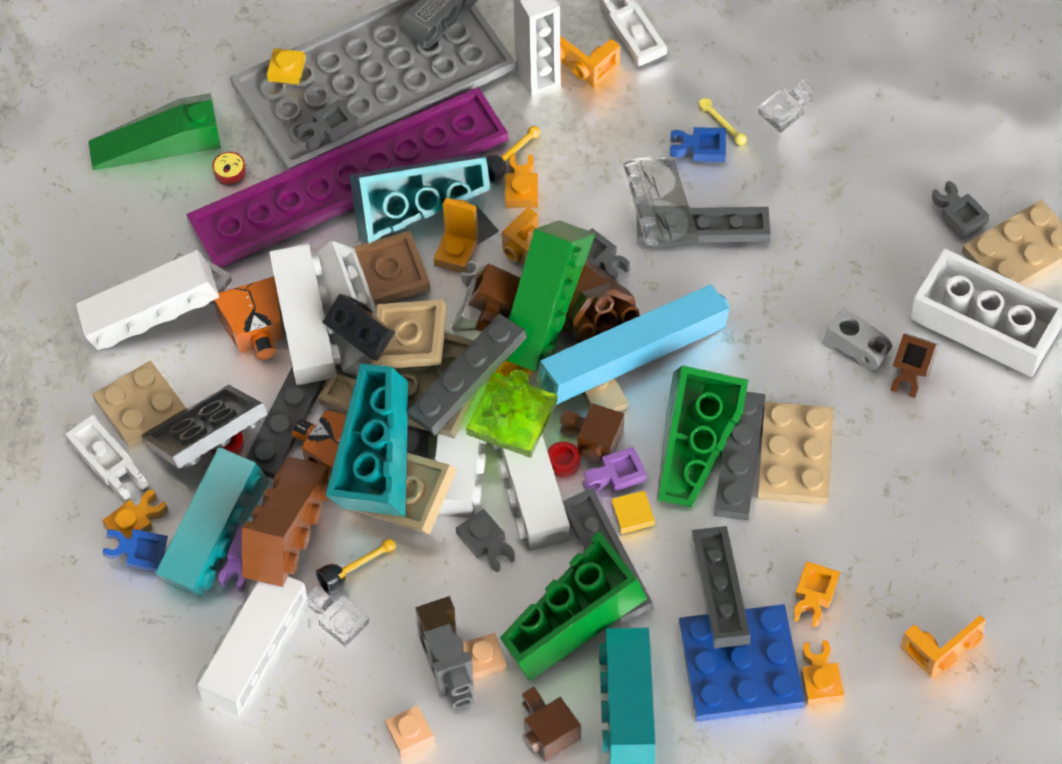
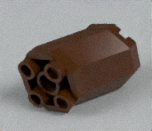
M586 259L562 330L572 336L577 344L639 317L640 314L636 307L635 298L629 290Z

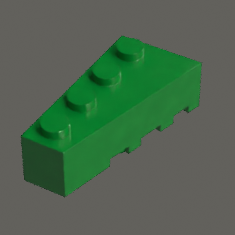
M560 220L534 229L509 318L510 321L524 329L527 338L506 361L536 372L539 370L540 360L556 354L557 346L555 344L564 326L569 305L596 233Z
M600 531L590 539L591 545L582 554L578 552L569 562L570 567L557 581L553 579L545 588L546 593L536 604H530L500 637L508 653L529 682L647 599L638 579Z

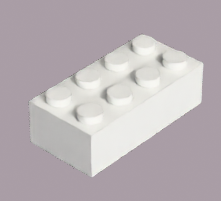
M944 249L914 297L910 319L1032 378L1062 327V303Z

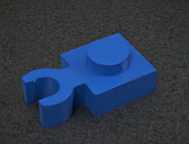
M694 127L693 135H688L682 130L671 131L670 142H679L681 144L670 145V156L678 158L685 156L687 153H693V161L725 162L726 128Z
M133 529L132 537L129 539L125 538L120 531L107 530L106 537L117 540L119 545L113 550L103 548L102 555L110 559L125 555L127 556L126 566L156 572L164 557L168 536Z

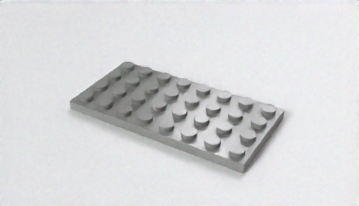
M398 0L290 49L305 52L306 61L300 85L268 81L267 72L271 59L230 77L231 85L286 170H289L516 70V62L476 5L469 9L431 47L426 48L400 31V23L403 16L419 0ZM340 99L356 118L358 129L332 144L327 138L321 140L318 148L308 151L306 140L313 136H305L299 140L296 129L304 123L313 124L312 115Z

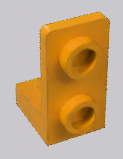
M560 36V63L571 69L578 79L585 80L595 87L620 65V45L610 39L603 46L596 47L588 57Z
M445 198L443 202L445 233L434 256V266L458 273H466V265L471 261L478 245L477 207L465 200Z
M529 207L502 231V250L511 261H518L523 266L534 229L538 228V214Z
M981 615L978 616L941 649L929 632H922L914 624L904 632L901 649L932 677L939 670L943 672L948 671L957 662L959 653L965 648L972 650L984 638L982 632L986 620Z

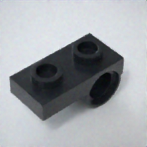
M344 294L338 295L322 321L323 324L367 357L378 361L395 334L394 330L372 315L373 311L369 307Z

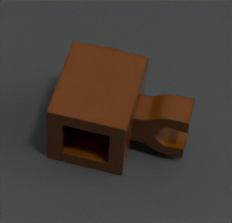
M489 263L476 278L468 302L469 306L481 311L474 329L482 332L498 314L508 318L512 311L521 277Z
M904 333L893 363V367L902 369V371L894 379L890 390L898 392L900 383L908 381L911 384L909 396L916 398L919 390L918 375L923 377L929 376L939 344Z
M594 403L591 404L586 418L564 409L560 418V424H562L560 433L567 436H578L577 448L580 451V455L589 461L600 462L603 456L615 453L624 432V413Z
M535 687L522 694V698L525 700L522 702V705L530 715L524 719V734L522 738L531 753L535 754L538 752L544 762L581 739V724L561 697L546 705Z

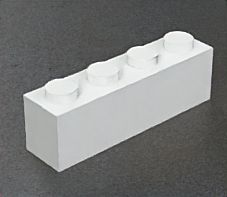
M513 0L516 70L530 95L534 96L560 86V6L556 0Z
M331 240L315 254L319 256L322 275L316 276L318 285L325 284L328 304L322 305L324 315L329 312L338 295L344 294L365 304L373 311L372 315L376 317L377 309L355 249ZM337 333L329 335L333 344L338 345L341 359L339 366L343 372L357 376L360 364L372 365L369 357Z
M309 244L270 251L296 385L336 378L335 365L341 364L338 345H330L329 335L335 334V332L322 323L326 316L324 315L322 305L328 304L325 284L318 285L316 276L322 275L319 256L311 255Z
M195 250L75 304L84 336L99 351L103 348L113 347L119 341L133 335L142 334L149 328L162 322L172 321L179 315L194 308L204 307L210 301L219 298V293L210 265L200 252Z
M486 382L479 388L455 438L438 434L435 461L449 464L457 470L438 515L471 517L474 514V506L481 505L482 484H477L478 474H485L486 454L481 453L482 444H488L490 428L489 424L484 423L485 414H492L493 394L487 393Z
M534 406L493 415L494 429L489 430L490 441L493 450H500L502 458L497 459L498 468L502 480L508 478L510 488L506 489L510 509L517 508L519 518L515 519V525L519 539H526L529 551L570 541V524Z
M287 577L283 587L255 580L252 581L247 601L244 606L240 605L237 607L231 620L232 626L226 636L222 635L218 639L214 648L213 659L209 666L204 665L197 676L196 684L201 700L240 717L307 600L305 584L292 577Z

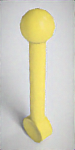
M703 98L699 101V109L710 113L734 137L735 144L744 145L747 138L745 134L738 133L712 107L710 99Z

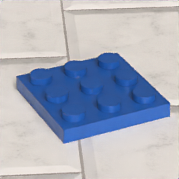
M785 604L745 609L750 632V644L714 648L707 614L679 618L678 624L696 722L804 708V697Z

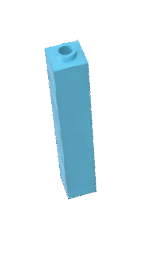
M710 284L540 360L537 382L553 404L557 405L724 329L730 310L726 298L719 294Z

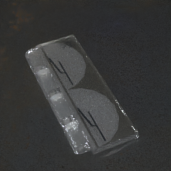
M674 157L635 158V160L626 161L623 167L646 245L658 246L659 244V248L698 246L699 237Z

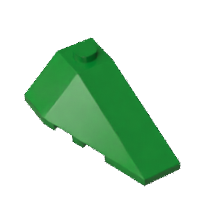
M211 93L177 99L89 140L88 144L93 171L221 148Z
M683 365L673 372L667 404L656 501L688 508L692 507L717 457L726 445L735 424L738 423L743 414L748 386L747 379Z

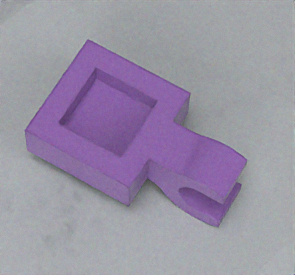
M633 446L603 456L601 458L602 467L593 468L583 473L585 480L582 481V485L585 491L593 487L596 493L610 484L613 491L616 492L646 482L647 473Z
M243 525L238 527L227 554V564L219 574V583L222 588H225L230 578H238L236 587L240 593L247 586V579L242 577Z

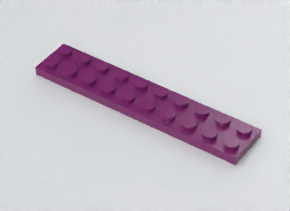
M477 87L186 214L187 221L213 268L217 270L354 209L350 175L477 155L509 141L508 132L480 88Z

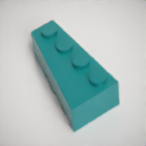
M475 154L350 175L358 238L360 241L368 244L388 233L403 229L406 225L435 215L436 212L443 210L445 198L466 201L491 190L487 159L484 156Z
M360 364L326 491V496L343 509L406 516L408 381L393 367Z
M218 447L156 571V574L164 582L200 598L205 590L211 588L216 572L228 554L239 525H244L270 483V480L257 463Z
M649 627L606 628V643H599V665H606L607 671L600 672V694H607V701H601V722L608 723V730H602L603 753H609L610 764H655L656 743Z

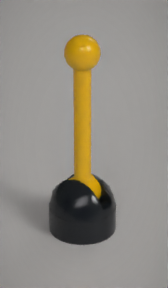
M529 127L527 134L502 156L489 155L486 157L490 183H496L503 177L507 166L505 161L511 155L517 152L531 138L539 137V127Z
M385 539L380 547L343 568L337 564H328L317 569L315 573L320 586L328 595L340 590L345 584L346 573L384 552H393L395 542L391 539Z

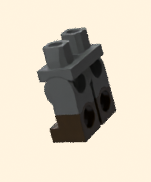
M450 596L415 607L418 636L434 675L439 697L447 695L453 710L472 704L473 696L470 691L473 689L472 686H474L472 659L469 651L464 652L463 642L456 635L455 608Z

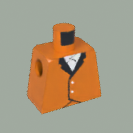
M274 276L220 292L219 298L214 300L216 313L237 350L245 352L254 349L256 357L260 360L269 359L274 356L276 349L273 343L284 338Z
M331 410L325 411L316 425L302 418L299 419L292 433V437L304 442L302 447L304 460L328 466V480H330L347 416Z

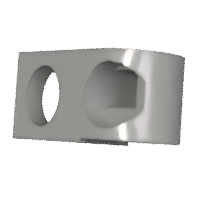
M845 307L840 310L828 326L822 342L824 346L831 350L837 348L851 358H855L860 365L870 370H876L892 349V343L886 335Z

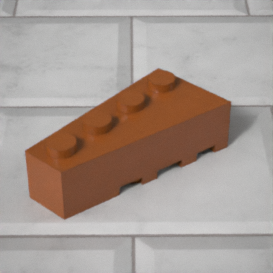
M288 456L274 478L273 488H267L265 491L262 506L256 505L252 511L251 518H254L253 521H246L242 526L243 578L283 587L288 575L295 574L299 562L300 549L305 550L310 539V528L312 525L316 526L319 522L322 502L329 500L326 496L329 484L327 465Z

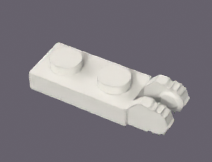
M599 0L605 17L609 20V23L638 66L666 55L667 46L637 2L634 3L633 0H618L622 8L617 10L610 0Z
M93 414L65 433L67 442L105 485H110L113 492L122 502L126 503L132 498L126 486L119 481V478L127 473L140 490L143 491L148 487L147 480L137 469L133 459Z

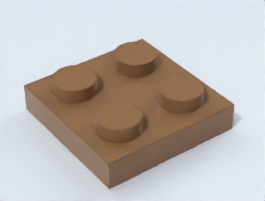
M411 231L382 238L369 244L365 243L352 247L356 251L375 306L431 291L430 282Z

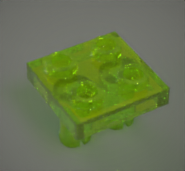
M522 370L511 372L509 377L494 372L466 427V434L531 458L558 402V395L529 385V376Z

